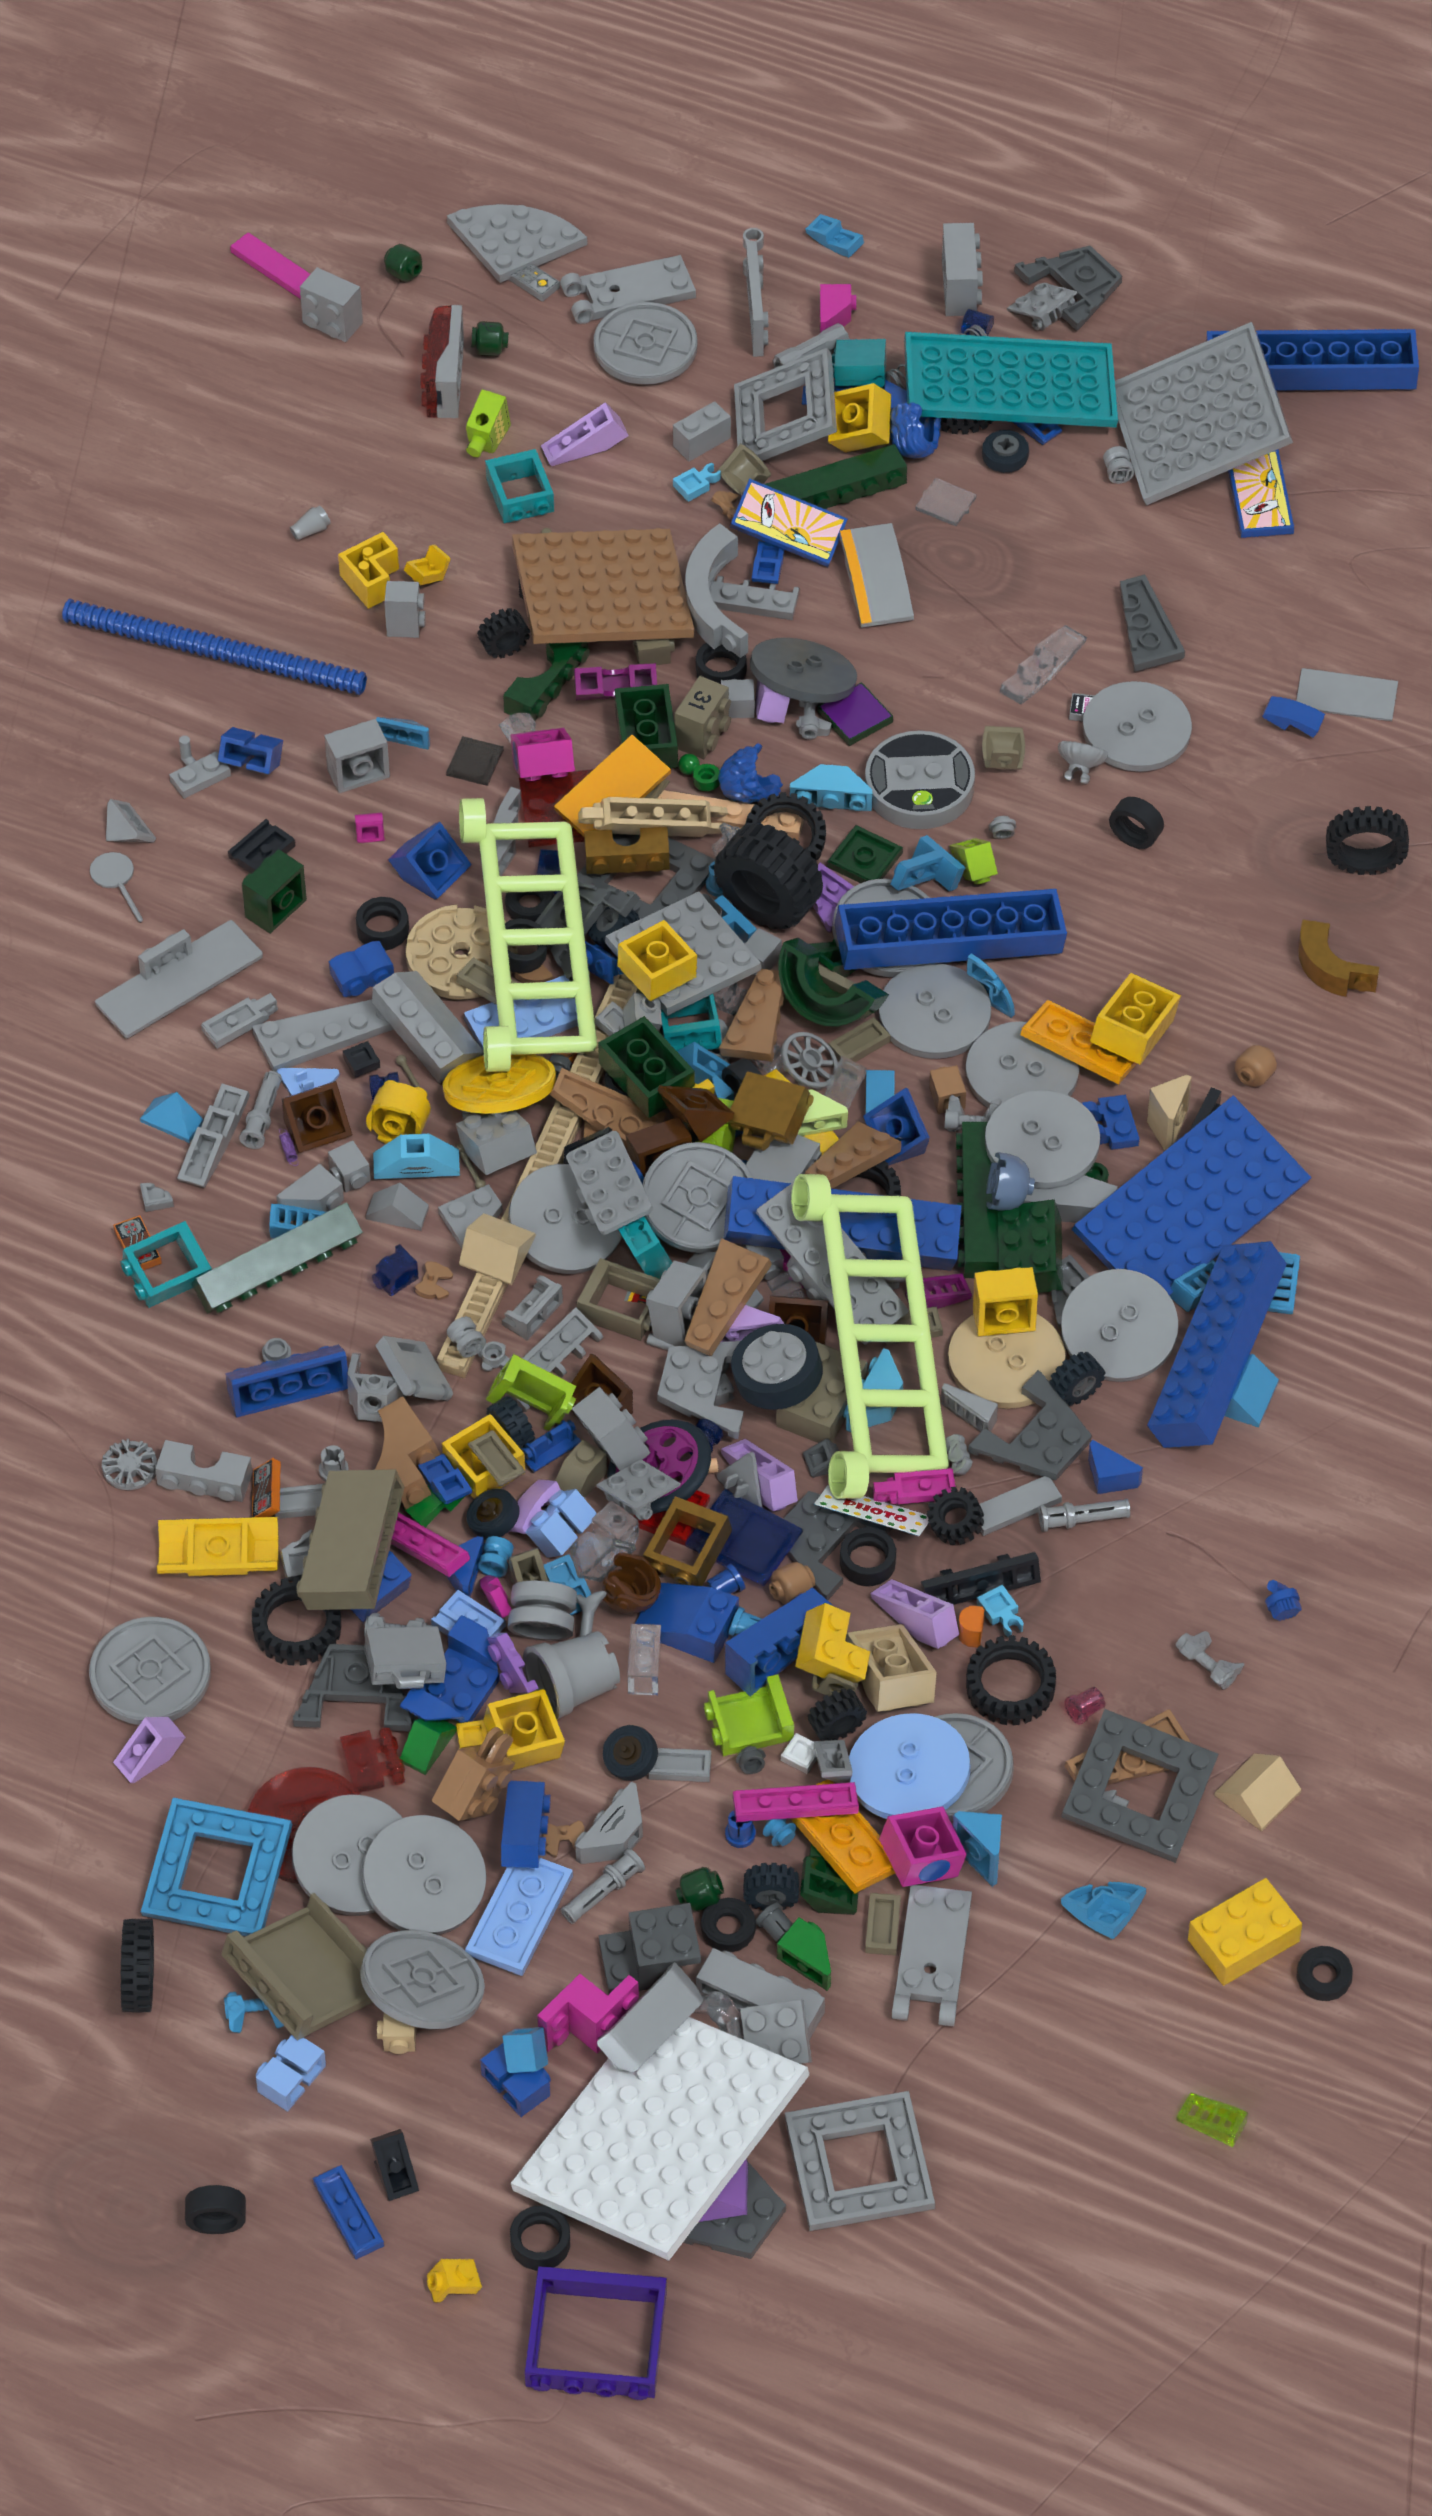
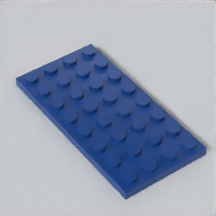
M1233 1095L1078 1221L1072 1230L1109 1270L1127 1269L1145 1274L1158 1282L1171 1296L1173 1293L1171 1286L1175 1279L1203 1263L1208 1264L1218 1258L1222 1246L1236 1243L1306 1185L1312 1177Z

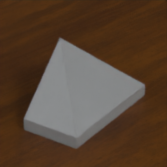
M114 799L109 800L107 804L106 841L154 843L157 838L130 803Z
M814 1741V1749L821 1777L836 1783H850L852 1767L845 1741Z

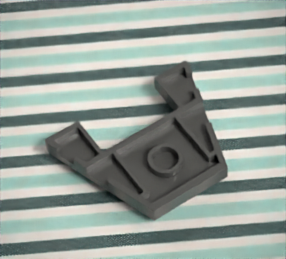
M1091 246L1061 252L1059 257L1051 259L1046 257L1036 258L1034 263L1024 265V262H1019L1014 267V272L1028 285L1051 274L1064 288L1077 291L1078 294L1074 297L1078 302L1062 310V318L1076 331L1085 324L1122 283V275Z
M578 882L584 936L606 907L611 908L626 918L641 898L633 891L621 892L616 888L608 887L603 889L597 888L592 884ZM558 891L535 921L542 928H567L562 891ZM569 944L548 945L557 964L564 971L566 978L569 981H573Z
M1037 1370L1024 1384L1021 1394L1041 1406V1411L1010 1444L984 1428L970 1443L968 1452L977 1456L980 1453L993 1457L992 1461L1002 1464L1009 1462L1020 1466V1470L1042 1477L1046 1476L1056 1481L1090 1444L1092 1435L1066 1402L1056 1393L1042 1372Z
M808 1491L773 1529V1538L792 1562H799L811 1569L815 1577L816 1589L826 1600H829L842 1586L843 1577L822 1563L843 1541L846 1535L854 1527L878 1528L887 1534L893 1528L814 1505L821 1494Z
M329 1644L314 1674V1680L309 1690H306L299 1710L293 1716V1727L321 1728L323 1701L386 1703L384 1731L410 1732L412 1722L408 1711L400 1707L405 1698L402 1689H398L396 1684L372 1685L364 1645Z
M748 2162L747 2215L699 2222L683 2243L706 2245L712 2247V2250L752 2259L786 2212V2204Z

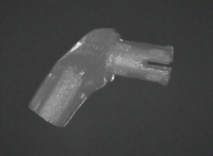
M714 1991L710 1995H701L703 2002L693 2013L708 2014L721 2031L744 2040L741 2015L732 1999L721 1991Z

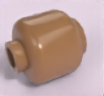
M1253 1045L1247 1048L1235 1062V1071L1239 1080L1251 1087H1259L1265 1084L1277 1069V1062L1273 1052L1267 1047Z
M792 1562L773 1571L769 1590L774 1599L787 1604L799 1594L814 1587L815 1577L808 1566L799 1562Z

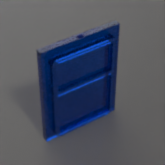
M726 1489L722 1491L710 1508V1510L728 1516L732 1532L715 1562L723 1566L731 1563L740 1575L763 1587L803 1533L802 1528L742 1497L734 1498V1493ZM696 1528L686 1541V1547L700 1553L710 1533Z

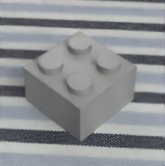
M318 267L300 286L302 320L307 326L347 342L362 325L360 286Z
M376 719L361 722L357 725L324 735L327 771L338 793L390 777L388 744Z
M515 1110L502 1113L470 1115L465 1120L456 1123L460 1142L464 1147L467 1157L485 1175L537 1153L530 1124Z
M674 1260L668 1270L662 1273L659 1283L654 1290L648 1293L646 1299L651 1320L650 1326L652 1327L654 1338L673 1346H687L684 1340L706 1282L705 1269Z
M599 1387L575 1405L572 1410L594 1442L603 1452L607 1453V1457L621 1471L640 1459L643 1460L651 1453L644 1444L648 1438L638 1426L633 1428L636 1421L627 1409L619 1410L623 1406L614 1394L611 1393L607 1396Z

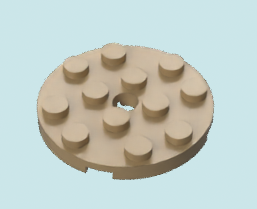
M450 905L436 909L422 917L411 929L407 938L406 962L409 971H417L438 996L449 999L482 997L457 983L456 975L473 957L493 968L486 908L474 906V909L457 908V905ZM507 946L509 951L517 954V946ZM458 949L469 951L468 955H455L454 952Z

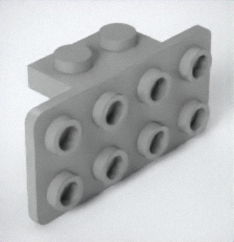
M611 1131L566 1155L580 1187L575 1191L582 1205L587 1204L589 1207L584 1210L591 1225H597L602 1235L609 1234L653 1211L651 1202L617 1131Z

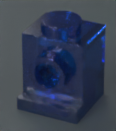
M399 1244L395 1246L394 1254L384 1257L376 1265V1273L372 1275V1280L380 1290L384 1289L390 1296H393L419 1279L418 1263Z

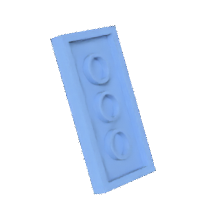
M563 975L547 982H567L569 980ZM575 998L513 1000L517 1038L549 1037L578 1026ZM493 1002L464 1012V1020L482 1049L484 1027L499 1026L497 1005Z
M542 1858L539 1859V1868L507 1867L465 1948V1952L475 1959L523 1976L573 1877V1870Z

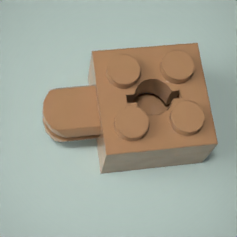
M495 1727L487 1733L481 1745L458 1749L431 1801L459 1821L491 1814L498 1805L499 1800L497 1797L512 1778L511 1771L515 1762L505 1755L513 1742V1738L506 1733L504 1734L500 1728Z

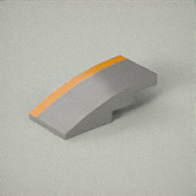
M892 523L840 530V541L845 554V565L851 583V594L861 628L914 620L904 566Z

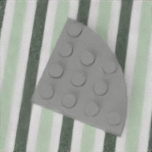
M483 205L461 209L447 215V224L499 283L510 279L511 274L532 264L538 267L587 245V236L570 222L549 212L524 205Z

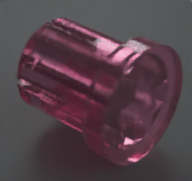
M1091 1687L1077 1696L1070 1695L1065 1699V1708L1070 1718L1075 1723L1081 1725L1088 1721L1089 1716L1105 1708V1700L1102 1693L1096 1687Z

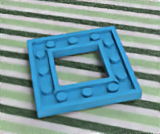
M172 1798L141 1908L142 1916L227 1933L237 1930L242 1936H248L264 1928L293 1825L291 1820ZM196 1836L252 1847L238 1900L181 1889Z

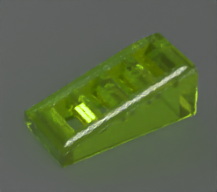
M1190 2092L1176 2120L1234 2147L1247 2123L1248 2112ZM1193 2105L1199 2106L1195 2116L1188 2115ZM1205 2110L1209 2111L1210 2114L1207 2119H1201ZM1216 2115L1221 2117L1218 2124L1212 2123ZM1227 2120L1232 2122L1229 2128L1224 2126Z

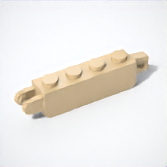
M607 797L603 798L600 803H594L593 807H582L578 812L579 823L594 824V829L597 830L612 829V834L640 835V828L667 827L668 836L704 837L706 834H722L729 831L727 824L711 822V817L720 818L728 814L727 808L710 806V802L706 800Z

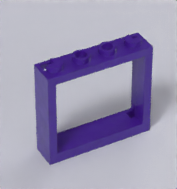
M538 2266L525 2367L526 2387H532L537 2391H548L550 2389L564 2390L569 2394L590 2392L602 2397L624 2395L635 2400L655 2398L667 2296V2278ZM547 2293L655 2303L647 2377L538 2368Z

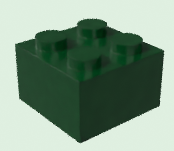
M279 849L273 855L266 857L261 866L253 873H249L242 882L245 918L271 934L307 900L304 865Z

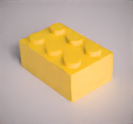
M1130 973L1098 1014L1090 1042L1141 1065L1174 1021L1181 995Z
M1264 1878L1190 1921L1188 1941L1221 1984L1225 1986L1300 1942L1302 1922L1269 1880Z

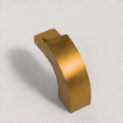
M1302 919L1298 955L1306 975L1322 989L1339 996L1347 997L1348 988L1376 993L1379 967L1347 962L1338 958L1328 945L1330 923Z

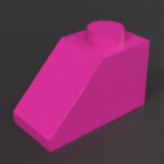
M820 284V333L836 323L844 327L851 322V310H856V295H851V284Z

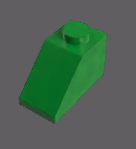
M798 1917L777 1943V1959L828 1991L831 1987V1967L825 1935L818 1925L813 1922H806Z

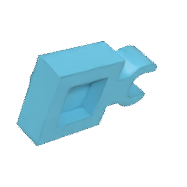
M713 463L707 464L700 472L694 467L673 478V487L689 502L709 491L710 483H716L721 479V471L712 473L714 472Z
M1003 1585L977 1597V1605L985 1609L984 1615L992 1626L1001 1622L1003 1632L1008 1638L1009 1635H1012V1630L1009 1628L1011 1625L1017 1626L1020 1632H1023L1024 1623L1019 1616L1015 1615L1018 1613V1605Z

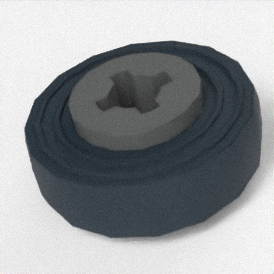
M999 430L993 432L986 437L982 445V458L985 464L992 470L1001 473H1010L1021 469L1029 457L1027 440L1015 431Z

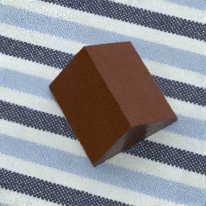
M336 1081L282 1098L284 1123L298 1153L352 1136Z
M659 1085L658 1092L673 1117H679L686 1129L700 1142L713 1134L734 1116V1112L708 1089Z
M770 1295V1314L780 1317L784 1324L794 1325L807 1331L816 1342L823 1345L826 1344L828 1300Z
M590 1354L571 1383L576 1386L572 1397L576 1398L573 1407L600 1387L607 1396L611 1393L614 1394L623 1406L619 1409L620 1411L627 1409L630 1414H633V1390L596 1355Z

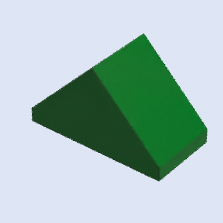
M421 1718L414 1720L399 1761L426 1775L457 1732V1727L445 1720L424 1721Z

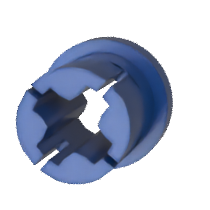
M731 1563L725 1566L724 1571L706 1581L708 1587H713L729 1594L737 1590L741 1592L746 1589L742 1577Z
M733 1810L728 1817L725 1838L731 1846L744 1848L754 1842L756 1829L753 1821L736 1822L735 1811Z

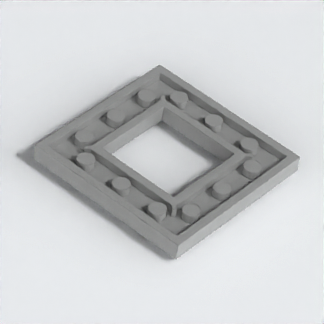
M827 348L734 384L737 444L739 446L742 443L762 461L837 432L832 354ZM805 385L807 416L765 432L763 401Z
M909 2091L785 2112L786 2127L809 2231L935 2209V2200ZM884 2130L896 2181L835 2191L824 2140Z

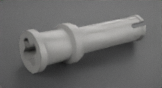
M269 1071V1073L266 1072L264 1074L254 1109L247 1114L246 1128L239 1136L240 1142L251 1149L263 1147L265 1131L271 1125L270 1112L282 1082V1076L275 1071Z
M1128 1499L1077 1506H1073L1069 1502H1065L1063 1506L1049 1508L1041 1505L1038 1507L1039 1524L1041 1531L1046 1532L1048 1528L1066 1526L1067 1529H1070L1076 1523L1123 1517L1129 1518L1130 1504Z
M627 1848L624 1850V1855L614 1864H608L604 1867L602 1876L561 1908V1913L568 1922L574 1924L614 1889L624 1888L626 1886L625 1882L637 1872L642 1873L645 1870L643 1861L632 1849Z

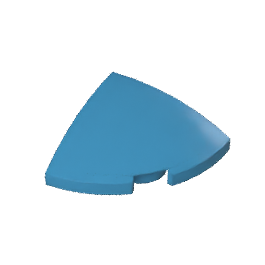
M971 953L967 961V974L980 981L987 993H989L992 1007L1012 1018L1015 1015V1009L1007 988L998 975L985 962Z
M1108 1882V1886H1099L1093 1889V1885L1089 1884L1066 1894L1061 1898V1904L1088 1927L1114 1939L1138 1909L1146 1895V1888L1130 1883Z

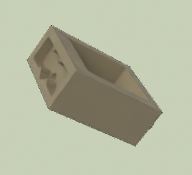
M600 1258L577 1300V1309L592 1324L641 1341L646 1331L650 1332L652 1330L647 1305L638 1320L597 1304L608 1284L647 1297L648 1293L654 1290L660 1279Z

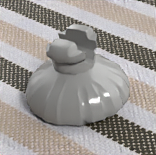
M1071 741L1058 743V751L1061 757L1069 763L1068 771H1065L1064 778L1067 781H1072L1074 772L1079 770L1082 771L1081 783L1088 784L1090 781V776L1088 775L1090 768L1103 764L1108 758V752L1099 747Z

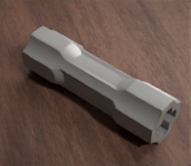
M836 323L823 330L819 335L775 355L773 359L774 368L825 348L832 353L834 348H836L837 340H850L848 332L844 329L843 325Z

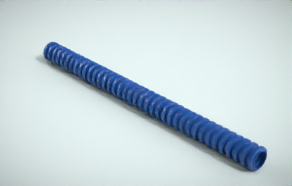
M68 599L63 607L62 617L63 621L67 623L71 621L72 624L76 625L79 623L80 626L87 625L88 628L95 627L96 630H101L102 628L104 632H109V630L112 634L118 632L119 636L126 634L127 638L134 636L135 640H140L141 638L143 642L149 640L151 644L157 642L159 646L165 644L167 648L173 646L175 650L181 648L183 652L189 650L191 654L197 652L199 656L204 654L207 658L212 656L215 660L220 658L223 662L228 660L231 664L236 662L239 666L244 664L247 668L252 666L255 670L260 668L263 672L268 670L271 674L276 672L279 676L284 674V677L287 678L291 676L295 680L299 678L303 682L307 680L311 684L315 682L319 686L323 684L324 687L328 688L331 686L335 690L339 688L343 692L347 690L351 694L355 692L359 696L366 687L367 676L363 671L358 673L355 669L350 671L347 667L342 669L339 665L334 667L331 663L326 665L323 661L318 663V660L315 659L311 661L307 657L303 659L299 655L295 657L291 653L287 655L283 651L279 653L278 650L274 649L271 651L270 648L263 649L262 646L255 647L254 644L247 645L246 642H241L240 644L238 640H233L232 642L230 638L224 640L222 636L216 638L214 634L208 636L206 632L200 634L198 630L192 632L190 628L184 630L183 626L176 628L175 624L169 626L167 622L161 624L159 620L153 622L151 618L145 620L143 616L137 618L135 614L129 616L127 612L121 614L119 610L114 612L111 608L106 610L105 607L101 606L98 608L97 605L93 604L90 606L89 603L85 602L82 604L81 601L74 602L73 599Z

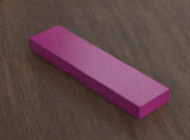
M249 232L230 246L231 253L301 299L300 286L310 276V273Z
M398 1512L391 1541L392 1545L448 1577L470 1560L468 1551Z
M855 1782L733 1791L732 1796L736 1822L857 1814L859 1811Z

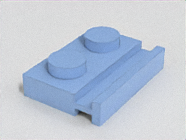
M459 1590L439 1610V1614L431 1619V1625L433 1627L438 1626L439 1631L447 1636L461 1615L487 1628L489 1637L500 1633L506 1627L503 1618Z

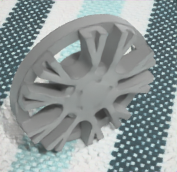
M127 1439L126 1441L121 1440L122 1443L111 1445L110 1449L103 1455L102 1460L103 1475L109 1484L121 1490H135L144 1487L152 1481L156 1475L157 1458L152 1448L148 1447L147 1443ZM129 1448H137L134 1452L129 1450ZM125 1449L126 1453L122 1454L121 1450ZM114 1453L119 1456L118 1458H111ZM151 1458L153 1463H144L143 1461ZM119 1471V1474L117 1475V1477H116L115 1479H113V1478L109 1475V1474H112V1473H114V1472ZM140 1475L143 1480L134 1483L132 1477ZM124 1477H127L126 1483H122Z

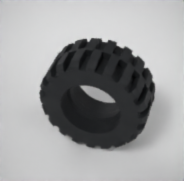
M750 824L739 829L716 856L714 875L717 877V885L719 888H722V894L725 898L729 899L732 905L737 910L739 909L743 912L744 916L749 920L752 918L757 924L761 926L767 925L771 929L779 928L781 930L796 926L821 897L823 882L822 873L818 871V864L816 860L810 857L811 853L799 845L800 842L789 837L785 831H778L771 825Z

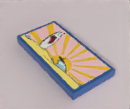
M1279 450L1228 470L1241 538L1294 534V523Z
M749 478L730 528L828 567L840 540V530H844L848 518Z

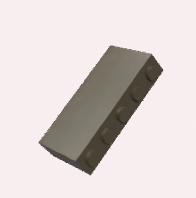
M396 1469L328 1472L326 1483L322 1485L320 1507H317L315 1512L316 1523L314 1531H311L309 1535L310 1547L308 1554L303 1559L304 1570L302 1578L297 1583V1595L302 1599L307 1610L375 1609L405 1488Z

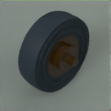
M504 1489L487 1490L476 1497L470 1504L466 1515L467 1524L476 1536L483 1537L484 1540L491 1536L502 1537L516 1524L520 1512L519 1505L515 1498Z
M625 1725L614 1730L606 1739L603 1747V1760L607 1769L616 1777L627 1781L638 1780L646 1776L653 1769L658 1757V1748L653 1736L642 1727L635 1725Z

